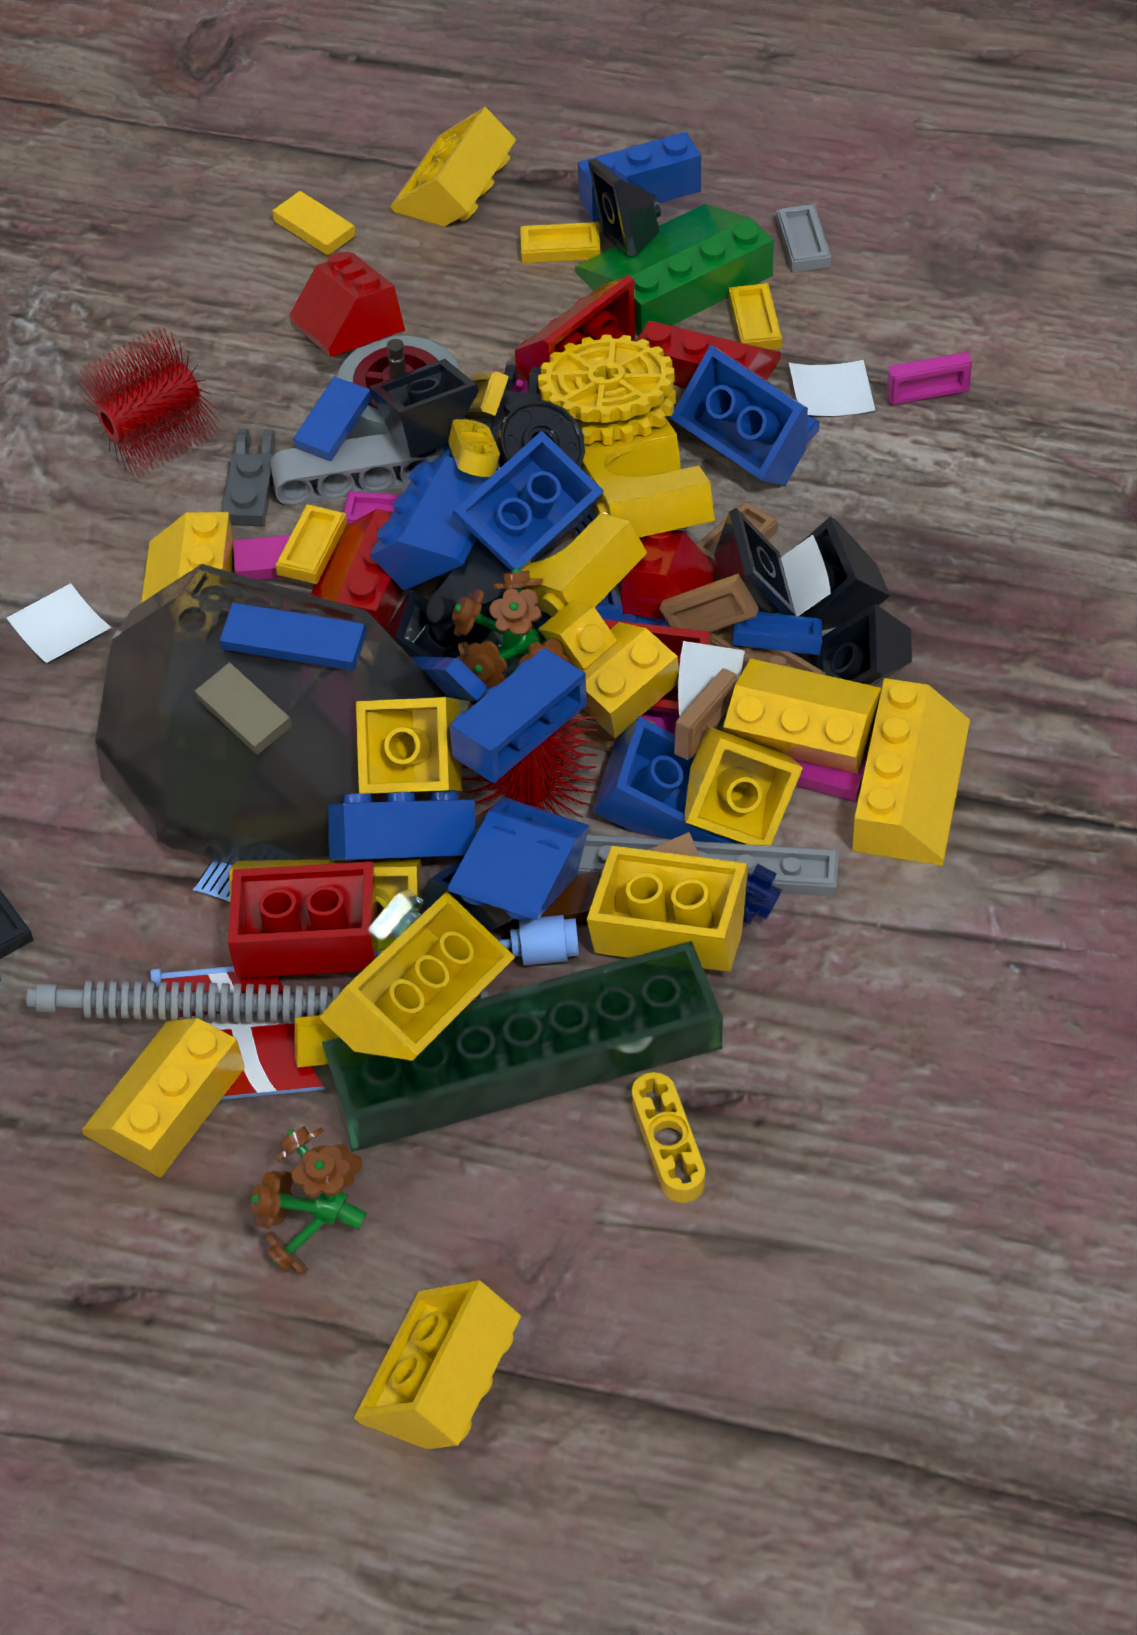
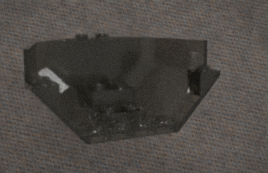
M200 564L133 608L111 639L95 738L101 779L159 843H163L172 849H182L205 856L214 862H224L231 865L236 861L303 860L330 856L328 805L344 803L343 794H359L356 701L449 697L366 610ZM232 603L364 623L367 634L355 671L223 650L220 638ZM229 662L291 719L292 727L258 755L197 700L195 690ZM387 793L371 794L372 802H387Z

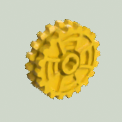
M602 335L600 340H593L590 337L583 338L581 344L569 343L564 345V352L562 353L553 352L550 355V362L542 364L541 374L538 375L541 393L540 401H549L564 408L577 421L584 435V444L591 445L595 441H602L604 445H613L614 440L620 439L625 443L632 442L633 436L639 434L646 437L652 434L651 428L653 426L661 428L666 424L665 416H672L674 413L676 391L673 386L675 375L674 368H672V360L670 356H664L662 348L659 346L650 348L649 341L644 339L634 342L631 341V336L626 335L619 339H613L611 335Z

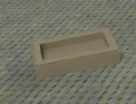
M230 662L195 690L197 700L257 755L292 727L290 717Z

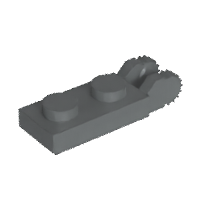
M239 429L236 438V453H232L222 512H229L231 525L265 526L273 482L270 461L275 451V431L265 429L261 440V454H249V448L251 447L250 432L248 429Z

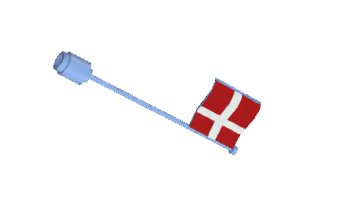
M564 915L539 917L538 920H519V929H511V939L498 940L507 949L512 948L515 957H522L523 966L568 962V957L579 956L576 918L564 919ZM233 966L162 973L161 968L151 969V981L156 982V988L159 987L160 982H168V991H171L173 982H180L181 992H184L185 982L193 983V992H196L197 983H205V992H209L210 983H217L218 993H221L222 983L230 984V993L234 992L235 983L242 984V993H246L247 984H254L256 994H258L259 984L267 985V994H271L272 984H279V994H283L284 989L278 976L236 978ZM180 1011V1020L184 1019L183 1011ZM192 1011V1018H196V1011ZM205 1011L204 1021L237 1039L245 1069L221 1100L326 1090L312 1066L297 1067L295 1061V1014L291 1013L290 1023H283V1013H279L278 1023H271L270 1013H266L265 1022H258V1013H254L253 1022H246L245 1012H242L241 1022H234L233 1012H229L228 1021H221L220 1012H217L216 1021H209L208 1011Z

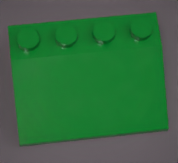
M703 204L659 225V233L637 255L628 257L616 246L575 266V272L593 291L601 285L627 275L634 279L635 334L639 337L649 321L674 325L729 298L730 287L755 285L773 276L774 240L751 218Z

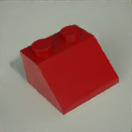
M672 530L640 537L639 539L647 554L622 579L621 604L623 614L663 620L665 618L659 609L662 600L716 582L715 573L718 572V568L684 531Z

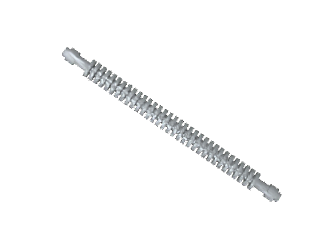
M86 980L84 989H58V984L38 983L37 988H28L27 1007H36L37 1012L56 1013L58 1008H83L85 1018H92L94 1009H96L97 1018L103 1019L106 1015V1009H108L110 1019H117L119 1009H121L122 1019H129L131 1010H133L134 1019H142L143 1010H146L147 1020H154L156 1010H158L159 1020L167 1019L168 1010L171 1011V1020H179L180 1011H183L184 1019H191L192 1011H196V1018L203 1021L205 1011H208L209 1021H216L217 1012H220L221 1021H228L229 1012H233L234 1022H241L242 1012H245L246 1022H253L254 1013H258V1022H265L266 1013H270L271 1023H278V1015L283 1013V1023H290L291 1013L295 1014V1018L303 1017V1014H307V1017L315 1016V1014L322 1015L341 993V987L333 986V995H328V986H321L320 995H316V985H309L308 995H304L303 985H296V994H291V985H284L283 994H279V984H272L271 994H267V985L259 984L258 994H256L254 984H247L246 993H242V984L238 983L234 984L233 993H230L229 983H222L221 993H218L217 983L209 984V992H205V983H197L196 992H193L192 982H185L184 992H181L180 982H173L171 991H168V982H160L159 991H156L155 981H148L146 991H144L143 981H135L134 990H131V981H123L122 990H119V982L116 980L110 981L109 990H107L106 980H98L97 990L94 989L93 980ZM483 990L481 992V999L475 998L456 1017V1027L463 1026V1018H468V1027H475V1018H480V1028H487L488 1018L515 1019L516 1024H535V1019L544 1020L545 1001L536 1000V997L533 995H516V1000L488 999V990Z

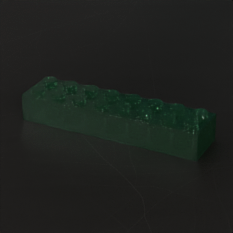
M692 941L473 1000L413 1061L354 1052L340 1037L324 1041L322 1046L329 1082L351 1151L354 1152L722 1049L723 1016Z

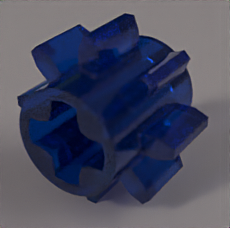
M758 863L753 873L748 871L743 922L749 925L755 915L767 920L782 892V889L772 884L777 873Z

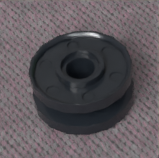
M531 400L517 405L494 429L492 434L500 452L497 470L541 431L581 467L585 455L584 435L577 421L564 408L549 401Z

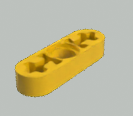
M453 420L448 443L458 469L475 476L491 477L497 471L500 452L490 428L483 423L473 420Z
M650 1072L643 1074L636 1079L632 1086V1107L661 1189L672 1201L679 1203L694 1201L700 1197L705 1188V1166L675 1085L668 1076L662 1073ZM655 1092L657 1097H661L662 1113L655 1115L653 1101L650 1097H646V1093ZM665 1128L675 1129L682 1135L678 1143L670 1146L660 1144L654 1137L658 1131ZM681 1159L684 1174L687 1177H691V1182L682 1184L680 1178H675L674 1161Z

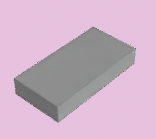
M815 204L776 209V222L792 273L830 268L831 255Z

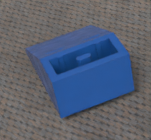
M503 797L487 813L454 874L448 891L461 895V898L470 904H489L504 909L510 917L515 919L538 920L577 876L590 825Z

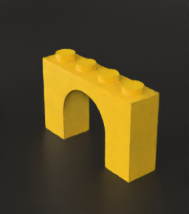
M667 419L666 424L661 428L653 426L651 428L652 434L646 437L639 434L633 436L632 442L625 443L620 439L614 440L613 445H604L602 441H595L591 445L585 444V455L580 468L604 490L591 512H595L596 517L600 513L629 520L639 538L715 521L710 480L699 465L681 469L677 433Z
M600 513L562 551L547 559L530 563L521 571H530V579L543 578V583L525 587L537 594V607L540 611L548 613L553 617L571 601L596 607L647 554V551L629 520Z

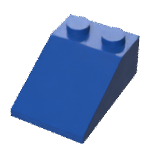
M541 431L456 507L452 514L511 571L514 568H519L521 571L562 540L592 512L604 490Z
M638 716L615 740L592 812L632 832L670 840L689 832L693 841L736 844V840L693 826L684 821L690 767L696 753L689 760L674 754L675 735Z

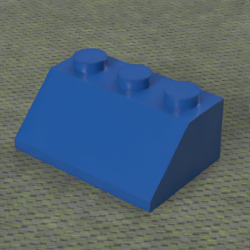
M710 345L670 419L760 480L786 486L806 451L808 408L723 351Z
M444 456L431 463L427 461L420 463L409 474L408 479L410 483L405 492L393 503L394 512L389 521L378 530L376 535L378 541L370 556L403 590H407L462 566L477 537L452 512L490 477L475 476L459 470L455 459L449 456Z

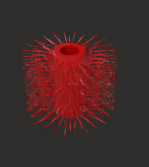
M156 334V341H153L156 349L153 344H150L153 353L151 349H148L147 341L143 344L149 357L143 349L142 353L140 352L141 356L137 351V360L134 352L132 355L131 348L127 352L134 364L131 363L127 352L125 355L127 358L126 363L123 359L121 360L123 367L120 362H117L116 356L113 361L119 372L116 370L113 362L109 361L111 366L109 365L110 369L107 364L105 366L107 372H109L107 375L100 361V372L104 379L100 376L98 370L93 371L95 377L92 372H89L95 382V387L90 377H87L95 392L91 386L89 388L84 383L95 400L90 396L89 398L96 405V407L92 405L96 409V413L90 410L87 411L98 416L100 422L93 424L102 425L105 430L102 436L105 432L109 436V452L112 439L114 441L116 457L115 442H117L122 461L121 449L127 463L130 460L133 465L127 453L128 450L135 467L137 463L133 458V454L139 465L141 461L144 464L143 460H146L144 452L147 458L149 457L151 462H153L154 459L149 450L152 451L156 460V449L160 456L162 454L159 449L160 445L166 457L165 460H168L166 455L169 451L165 450L166 446L163 443L164 441L168 448L170 447V438L167 433L171 437L173 444L175 443L173 436L176 441L180 439L177 432L181 435L182 439L185 435L188 440L186 434H189L187 426L190 432H193V438L197 435L191 423L195 426L196 430L199 426L202 431L200 425L203 431L204 429L206 430L199 418L200 415L203 422H206L201 412L208 423L207 417L211 419L201 404H204V402L200 399L201 396L206 400L200 395V392H208L200 389L197 382L204 380L196 381L193 376L194 370L191 373L188 369L189 351L187 365L183 364L181 344L182 362L179 360L174 343L175 356L167 334L168 345L164 338L163 340L169 353L164 343L162 346L165 353L163 352L157 339L158 335ZM134 359H135L136 362L138 363V365H139V367H140V370H139L138 366L136 365ZM104 374L107 376V378H108V380H109V382H110V385H109L108 381L106 380ZM171 426H172V428L174 429V431H175L177 437H176L175 434L173 433V431H172V429H171ZM156 434L158 435L159 439L161 440L163 446H162L161 443L159 442V440H158ZM142 443L144 444L145 448L147 449L148 454L146 453V451H145V449H144Z
M597 716L570 719V721L562 725L495 783H492L482 775L474 778H463V781L478 780L491 783L475 790L462 792L476 793L482 790L498 789L488 797L474 802V804L489 799L488 803L493 797L497 798L499 795H503L505 798H511L514 801L529 806L532 805V807L536 805V808L538 806L542 810H544L542 804L544 801L548 810L549 806L554 814L559 815L546 801L549 798L552 805L551 799L556 804L559 803L562 807L564 806L576 815L575 811L559 802L555 795L565 797L567 800L571 799L573 802L576 801L581 805H587L588 803L576 800L563 793L560 789L580 791L582 793H596L579 789L567 782L597 780L596 778H583L572 772L585 768H597L596 766H584L573 761L584 756H597V754H586L573 748L583 744H596L598 742H589L573 736L586 731H598V729L569 726L581 720L596 718Z

